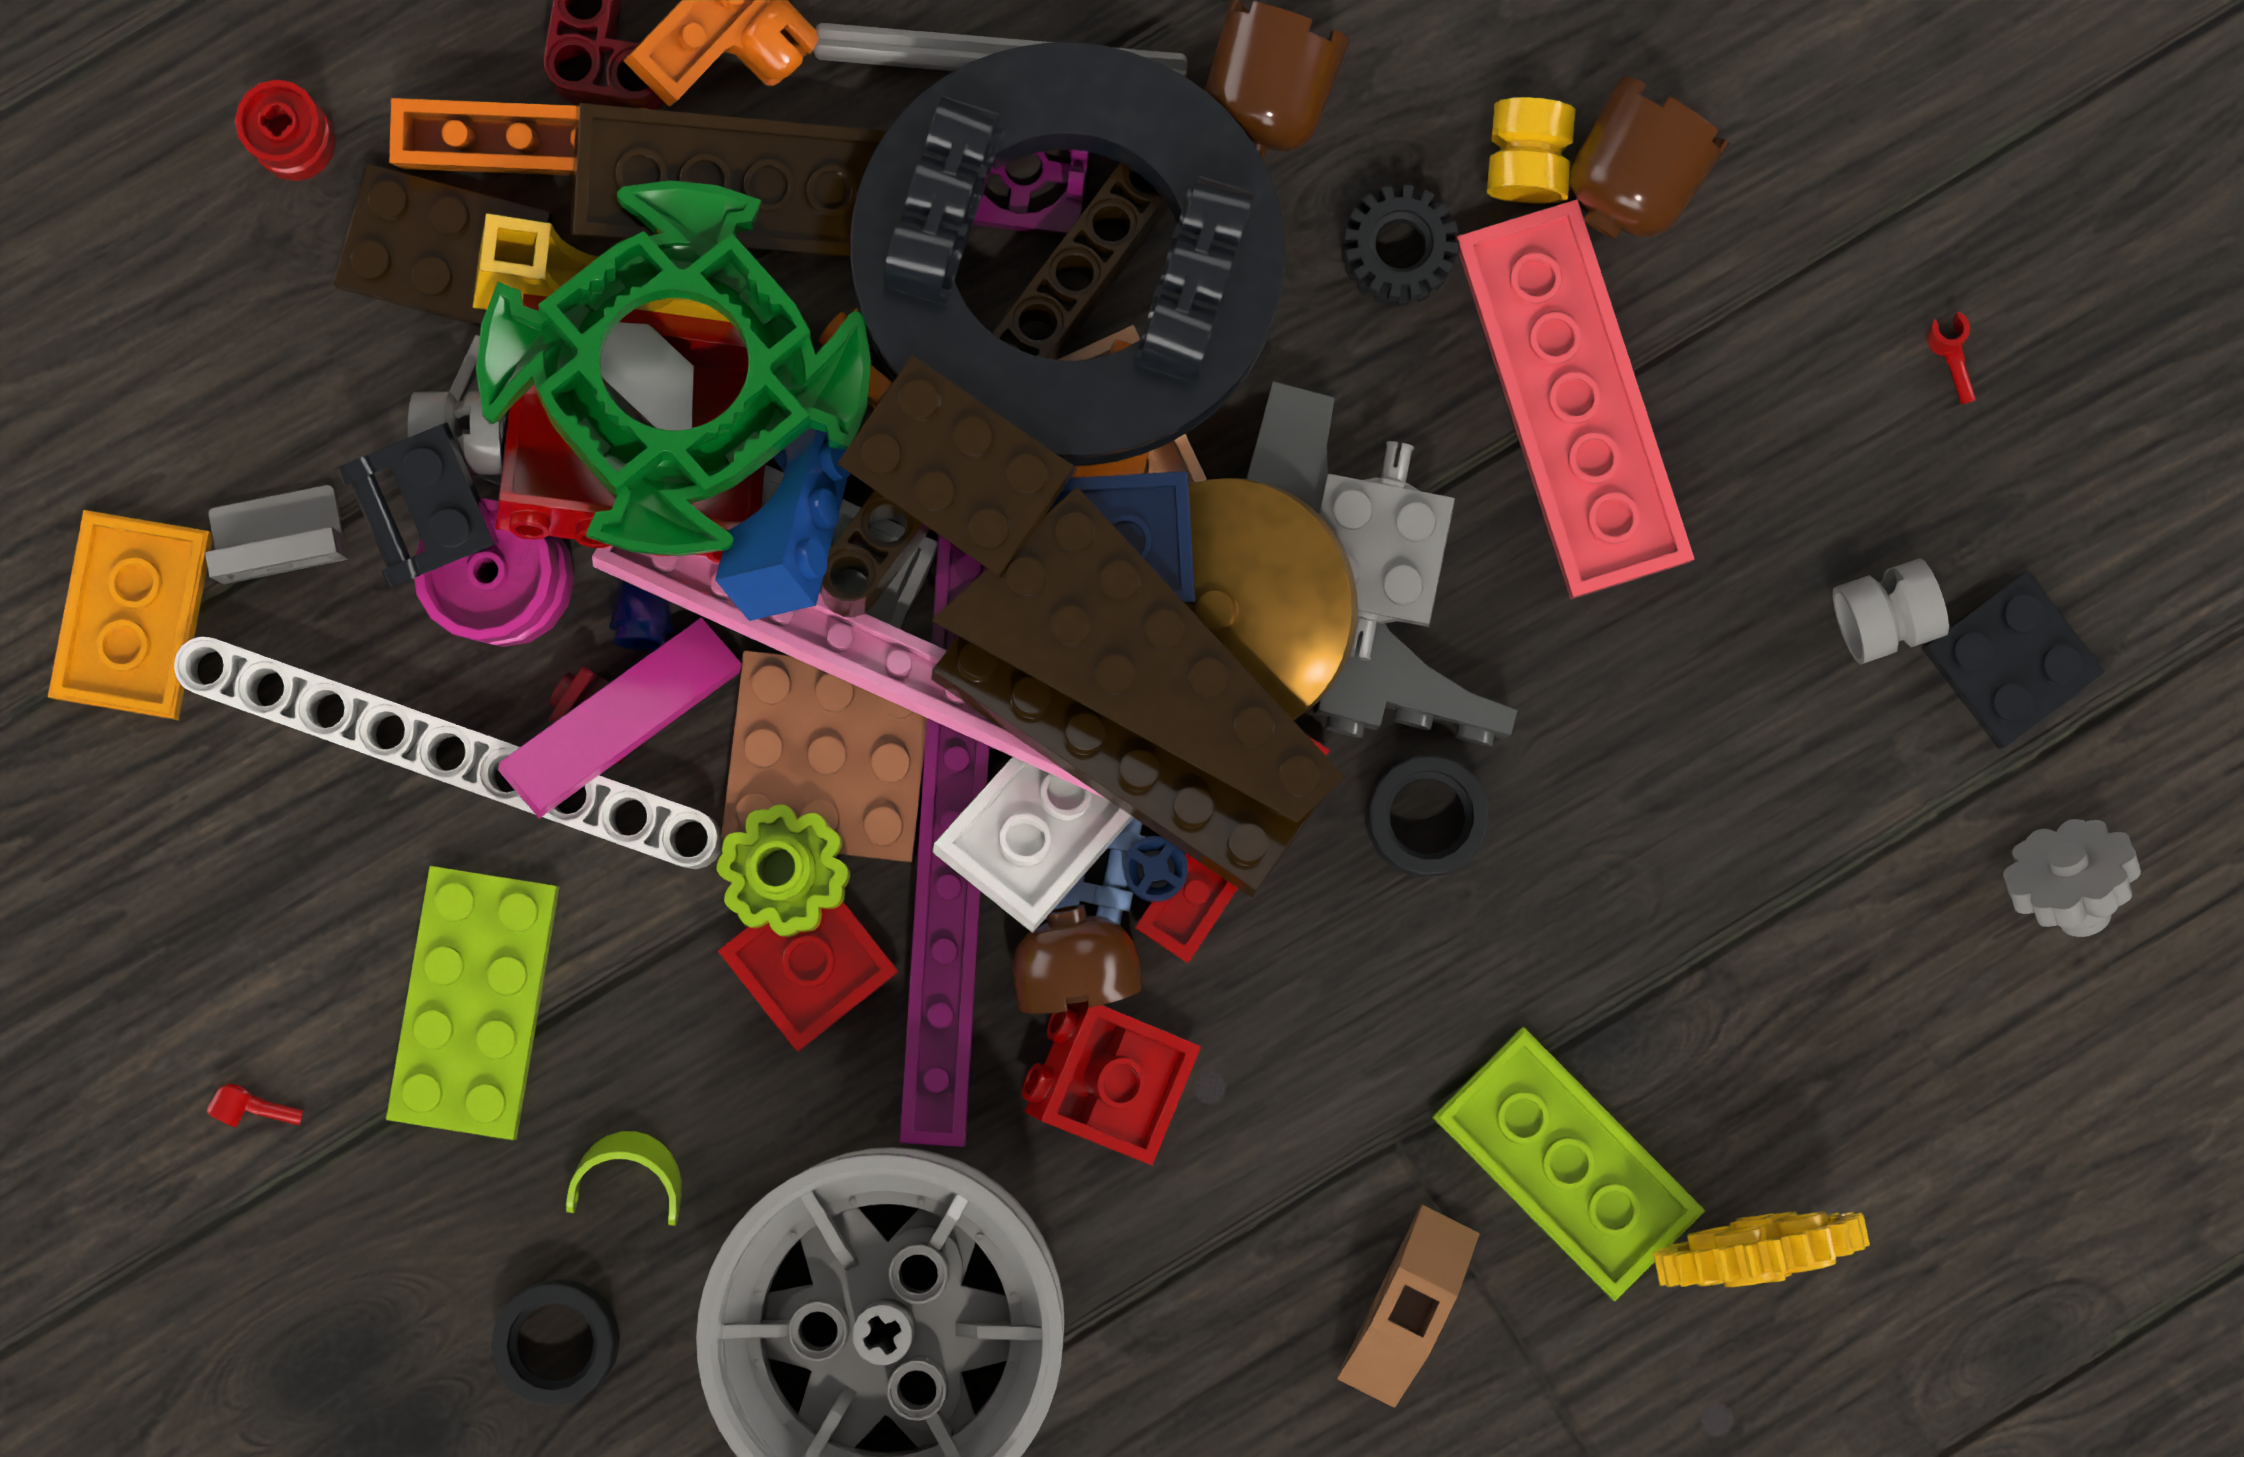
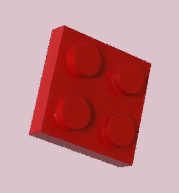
M844 901L837 908H821V923L813 931H800L793 936L783 937L775 933L769 923L760 928L747 927L718 950L723 959L797 1052L801 1051L899 973V970Z

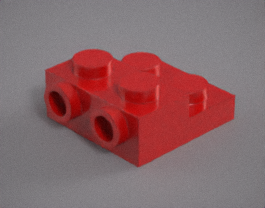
M1088 1001L1067 1005L1068 1011L1053 1013L1048 1024L1047 1037L1054 1042L1045 1064L1036 1063L1025 1078L1022 1096L1029 1102L1024 1113L1049 1125L1153 1165L1202 1046L1106 1006L1100 1005L1089 1008Z

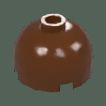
M1070 905L1053 909L1047 916L1048 923L1037 927L1033 933L1031 931L1028 932L1019 943L1013 960L1015 996L1017 997L1019 1010L1024 1013L1068 1011L1066 1004L1088 1001L1090 1008L1125 999L1142 990V967L1132 939L1123 927L1109 918L1086 916L1084 905Z

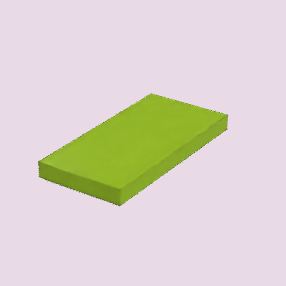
M1521 1027L1432 1116L1458 1145L1613 1301H1616L1655 1262L1653 1252L1659 1251L1660 1248L1670 1247L1705 1212L1685 1189L1524 1027Z

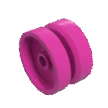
M484 498L481 501L499 543L414 578L416 594L430 618L453 635L500 647L530 643L551 630L569 606L575 581L571 552L560 537L547 536L542 539L529 540L517 537L510 531L495 529L498 501ZM422 538L419 540L416 555L427 551ZM497 566L498 574L492 581L490 580L491 572Z

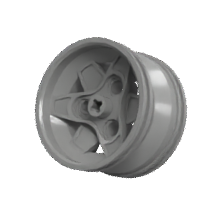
M904 1147L869 1148L827 1159L790 1178L755 1204L732 1230L710 1269L702 1293L696 1334L698 1368L709 1410L719 1431L737 1457H1021L1038 1433L1049 1411L1057 1387L1062 1361L1065 1323L1060 1279L1045 1239L1030 1215L1000 1184L970 1165L940 1153ZM876 1204H896L919 1209L887 1241L859 1207ZM801 1239L813 1284L769 1292L782 1261L791 1248ZM975 1242L985 1252L995 1267L1005 1294L962 1285ZM922 1254L934 1261L938 1269L936 1283L926 1290H916L909 1287L904 1282L901 1274V1267L906 1258ZM824 1312L834 1319L838 1330L835 1342L828 1346L820 1347L807 1341L803 1335L802 1324L805 1316L809 1313ZM878 1315L885 1324L896 1320L900 1325V1329L894 1337V1343L886 1335L876 1339L872 1334V1329L878 1322ZM768 1358L804 1367L812 1371L799 1414L780 1390L772 1373ZM1007 1361L995 1390L975 1415L961 1372ZM914 1370L928 1373L934 1379L937 1387L936 1396L930 1402L922 1405L907 1401L900 1390L901 1377ZM886 1415L897 1424L918 1448L883 1452L855 1447Z

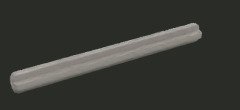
M820 23L816 26L819 41L813 51L815 57L819 60L955 71L968 63L993 53L1020 46L1054 42ZM1116 48L1159 62L1186 77L1187 58L1182 53Z

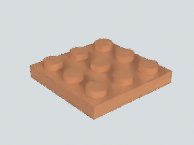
M744 651L721 841L724 842L726 836L731 833H746V820L751 812L760 809L768 810L772 806L785 804L793 809L798 818L808 813H816L823 817L829 827L836 831L843 840V846L838 855L913 863L924 771L927 718L792 656Z

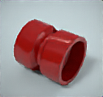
M271 80L259 83L249 90L239 103L235 118L238 138L248 152L267 171L280 179L300 181L312 178L326 168L335 150L336 136L334 127L324 111L304 89L293 82Z

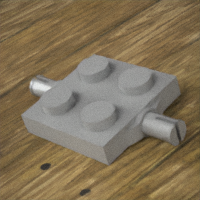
M1387 441L1386 443L1387 448L1380 478L1359 480L1328 474L1319 513L1342 544L1354 575L1358 614L1356 632L1349 657L1355 659L1360 634H1363L1359 660H1371L1370 655L1377 624L1400 621L1426 627L1430 626L1455 498L1421 492L1406 483L1414 447L1402 443L1398 466L1394 467L1398 451V442Z

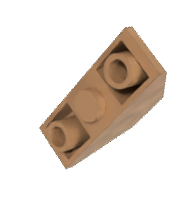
M1422 1204L1420 1205L1336 1377L1338 1380L1394 1408L1396 1407L1428 1358L1460 1292L1480 1233Z

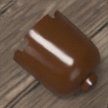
M1231 0L1205 91L1220 103L1243 128L1259 152L1262 160H1264L1267 150L1288 152L1299 149L1310 140L1318 126L1350 39L1337 30H1331L1328 40L1309 32L1313 19L1279 7L1253 1L1249 13V10L1243 6V2Z
M1628 76L1621 77L1575 155L1570 168L1569 184L1576 199L1589 210L1584 221L1598 232L1613 240L1617 239L1621 231L1636 237H1654L1668 231L1683 213L1730 144L1727 140L1720 137L1714 138L1719 131L1715 126L1671 96H1668L1663 106L1641 96L1640 94L1646 87V84Z

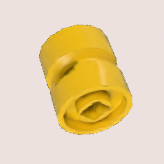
M1508 98L1496 102L1494 105L1492 142L1498 145L1501 150L1490 156L1487 194L1503 201L1524 204H1553L1568 200L1571 161L1561 155V153L1566 150L1567 146L1573 143L1576 109L1569 104L1544 98Z

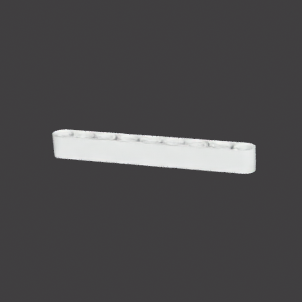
M198 637L191 639L182 645L176 654L174 663L176 678L184 688L193 693L535 814L516 791L503 792L496 782V771L499 767V762L520 747L214 638ZM218 652L223 659V672L215 682L203 685L198 677V664L208 653ZM278 673L284 683L283 695L275 704L265 707L258 700V685L268 674ZM338 694L344 703V715L336 725L323 728L317 718L318 705L325 697ZM397 715L404 723V737L396 747L387 750L383 749L377 741V727L386 717ZM459 737L465 746V758L461 765L454 770L444 771L437 763V748L446 738ZM600 775L585 785L586 801L577 812L564 814L556 806L542 816L684 868L699 869L707 867L717 859L722 850L721 828L711 817L698 810ZM632 800L640 801L646 808V824L637 834L623 835L616 826V812L625 802ZM700 822L707 831V845L697 856L684 857L676 848V833L686 823Z

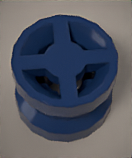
M1149 836L1139 840L1128 851L1124 861V877L1129 889L1137 897L1149 902H1163L1174 897L1183 888L1188 876V861L1184 851L1162 836Z

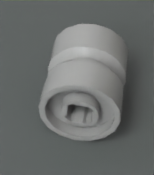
M469 391L463 401H457L451 392H413L408 412V438L447 422L470 475H501L509 410L498 422L489 424L482 414L479 391ZM462 429H469L470 434H462Z
M1921 558L1885 570L1881 582H1877L1868 575L1833 588L1832 597L1838 625L1850 653L1860 665L1896 653L1900 641H1904L1912 648L1948 635L1949 621L1944 598L1932 570Z

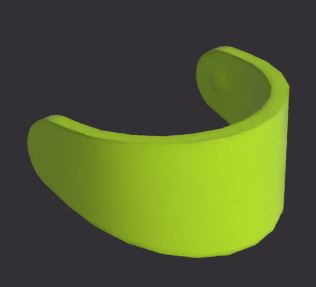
M620 1131L607 1135L597 1141L584 1154L569 1185L566 1202L567 1213H575L581 1178L591 1167L612 1159H627L648 1167L658 1175L669 1196L668 1225H677L681 1203L682 1180L674 1157L660 1141L648 1134L637 1131Z

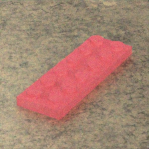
M1576 199L1457 236L1456 242H1459L1458 254L1570 600L1692 562L1694 556L1578 200Z

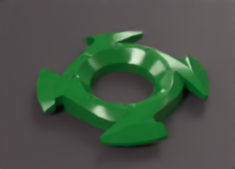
M671 180L623 186L617 191L618 202L655 235L648 236L643 231L615 244L539 303V311L523 306L520 290L497 282L481 323L476 364L482 414L489 424L498 422L535 384L539 400L553 427L615 498L612 510L595 512L586 532V537L630 552L680 557L728 550L733 546L732 535L707 518L691 503L707 500L736 486L810 428L826 432L830 448L847 450L860 430L868 403L871 357L865 321L860 312L854 311L850 313L835 334L815 355L810 339V330L796 304L735 237L738 232L753 229L761 206L760 199L718 185ZM682 298L710 306L733 324L746 347L749 366L745 384L739 396L723 414L699 427L686 430H663L642 424L631 418L616 405L607 392L602 380V352L613 328L632 310L643 304L660 299Z

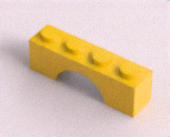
M486 213L479 251L473 308L487 310L497 282L520 290L522 299L523 293L548 297L598 257L584 253L567 244L559 237L551 223ZM660 299L636 308L639 310L730 322L725 316L710 306L689 299Z

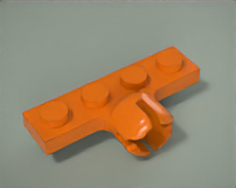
M681 0L623 61L670 107L725 52L736 55L764 85L774 86L790 76L802 64L803 57L807 53L810 55L819 41L818 31L788 0Z

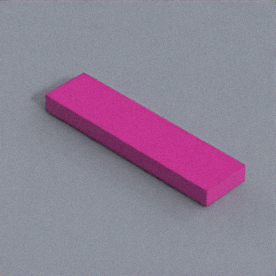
M701 617L500 761L498 771L540 819L739 674L742 663Z

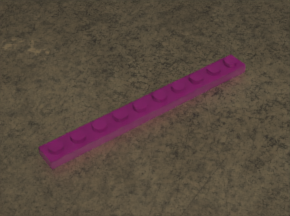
M940 535L938 537L933 618L988 569ZM933 622L932 644L948 650L958 635ZM927 718L900 1143L964 1147L966 1145L982 892L933 853V847L940 836L987 786L989 782L991 747Z

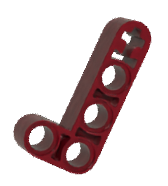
M554 0L544 53V69L557 93L565 101L576 105L585 103L659 110L665 102L649 86L642 91L633 92L623 87L625 76L632 70L623 60L639 43L616 40L622 0H602V7L598 14L588 20H580L572 16L573 7L579 0ZM576 57H584L592 61L590 72L585 78L579 81H567L561 78L562 69L569 60Z

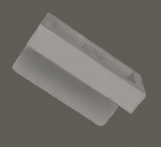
M330 485L215 507L209 511L215 550L205 552L209 577L222 584L349 560L336 490Z

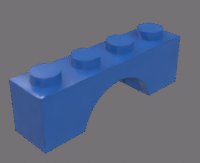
M810 428L775 455L773 458L785 472L777 490L754 515L728 530L733 537V546L728 550H723L715 581L749 621L808 608L817 604L822 579L827 571V559L835 526L839 521V510L847 477L850 475L847 470L837 464L846 450L830 448L826 432Z

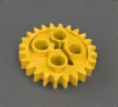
M1785 1212L1737 1218V1221L1731 1222L1730 1226L1694 1232L1687 1235L1688 1242L1675 1243L1671 1247L1660 1248L1659 1251L1653 1252L1660 1286L1667 1285V1287L1681 1285V1287L1694 1284H1697V1286H1710L1724 1283V1287H1739L1784 1281L1792 1273L1811 1271L1836 1264V1257L1852 1255L1855 1251L1865 1250V1247L1870 1246L1862 1212L1842 1214L1836 1212L1827 1215L1825 1212H1812L1797 1215V1212Z

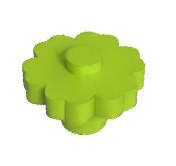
M785 804L772 806L768 810L760 809L751 812L746 820V833L735 832L726 836L722 847L723 854L717 863L719 875L732 883L725 893L724 902L726 906L733 912L738 913L741 921L748 927L760 928L769 923L773 931L783 937L793 936L800 931L808 932L815 930L821 923V908H837L844 901V887L849 882L850 869L845 863L836 859L843 846L841 836L831 829L820 815L808 813L798 818L793 809Z

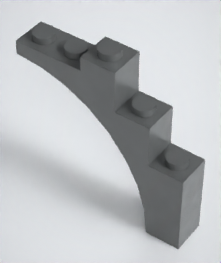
M1273 381L1247 479L1279 487L1301 499L1319 514L1328 475L1327 442L1335 398ZM1384 623L1377 624L1370 661L1359 660L1363 634H1360L1355 659L1348 657L1333 686L1317 702L1314 714L1328 718L1326 729L1343 735L1362 738L1364 729L1376 731L1380 727L1384 710L1388 708L1396 711L1393 720L1398 723L1425 730L1431 729L1433 721L1457 727L1456 738L1492 747L1494 737L1504 740L1512 734L1518 710L1470 693L1428 667L1390 632Z

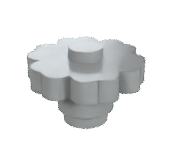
M2071 819L2064 822L2057 832L2049 829H2039L2031 833L2025 841L2016 845L2012 850L2015 863L2005 869L2003 877L2014 908L2018 913H2035L2036 920L2041 926L2050 927L2058 925L2068 935L2086 937L2103 930L2109 924L2111 915L2117 910L2118 906L2125 904L2131 899L2132 890L2130 882L2140 876L2141 869L2129 835L2123 832L2108 833L2106 824L2101 820L2085 822L2084 820Z

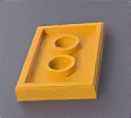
M83 510L48 698L179 720L185 688L176 678L174 669L175 657L181 646L194 639L208 568L205 552L211 551L213 541L211 532Z

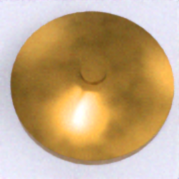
M1238 478L1209 479L1188 484L1195 604L1186 605L1290 718L1295 720L1311 709L1329 691L1339 677L1349 657L1356 632L1358 614L1357 590L1349 559L1342 544L1325 520L1308 504L1279 487L1255 480Z

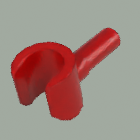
M1956 312L1952 320L1953 328L1958 338L1950 340L1943 337L1939 332L1938 322L1934 319L1927 334V344L1935 354L1945 357L1962 405L1975 401L1976 397L1965 365L1966 359L1962 349L1970 333V323L1964 314Z
M233 1083L220 1087L207 1108V1113L210 1116L232 1127L238 1126L246 1110L257 1116L300 1126L304 1110L255 1097L247 1089Z

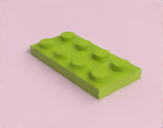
M434 866L429 867L386 1120L508 1140L517 1139L559 886Z

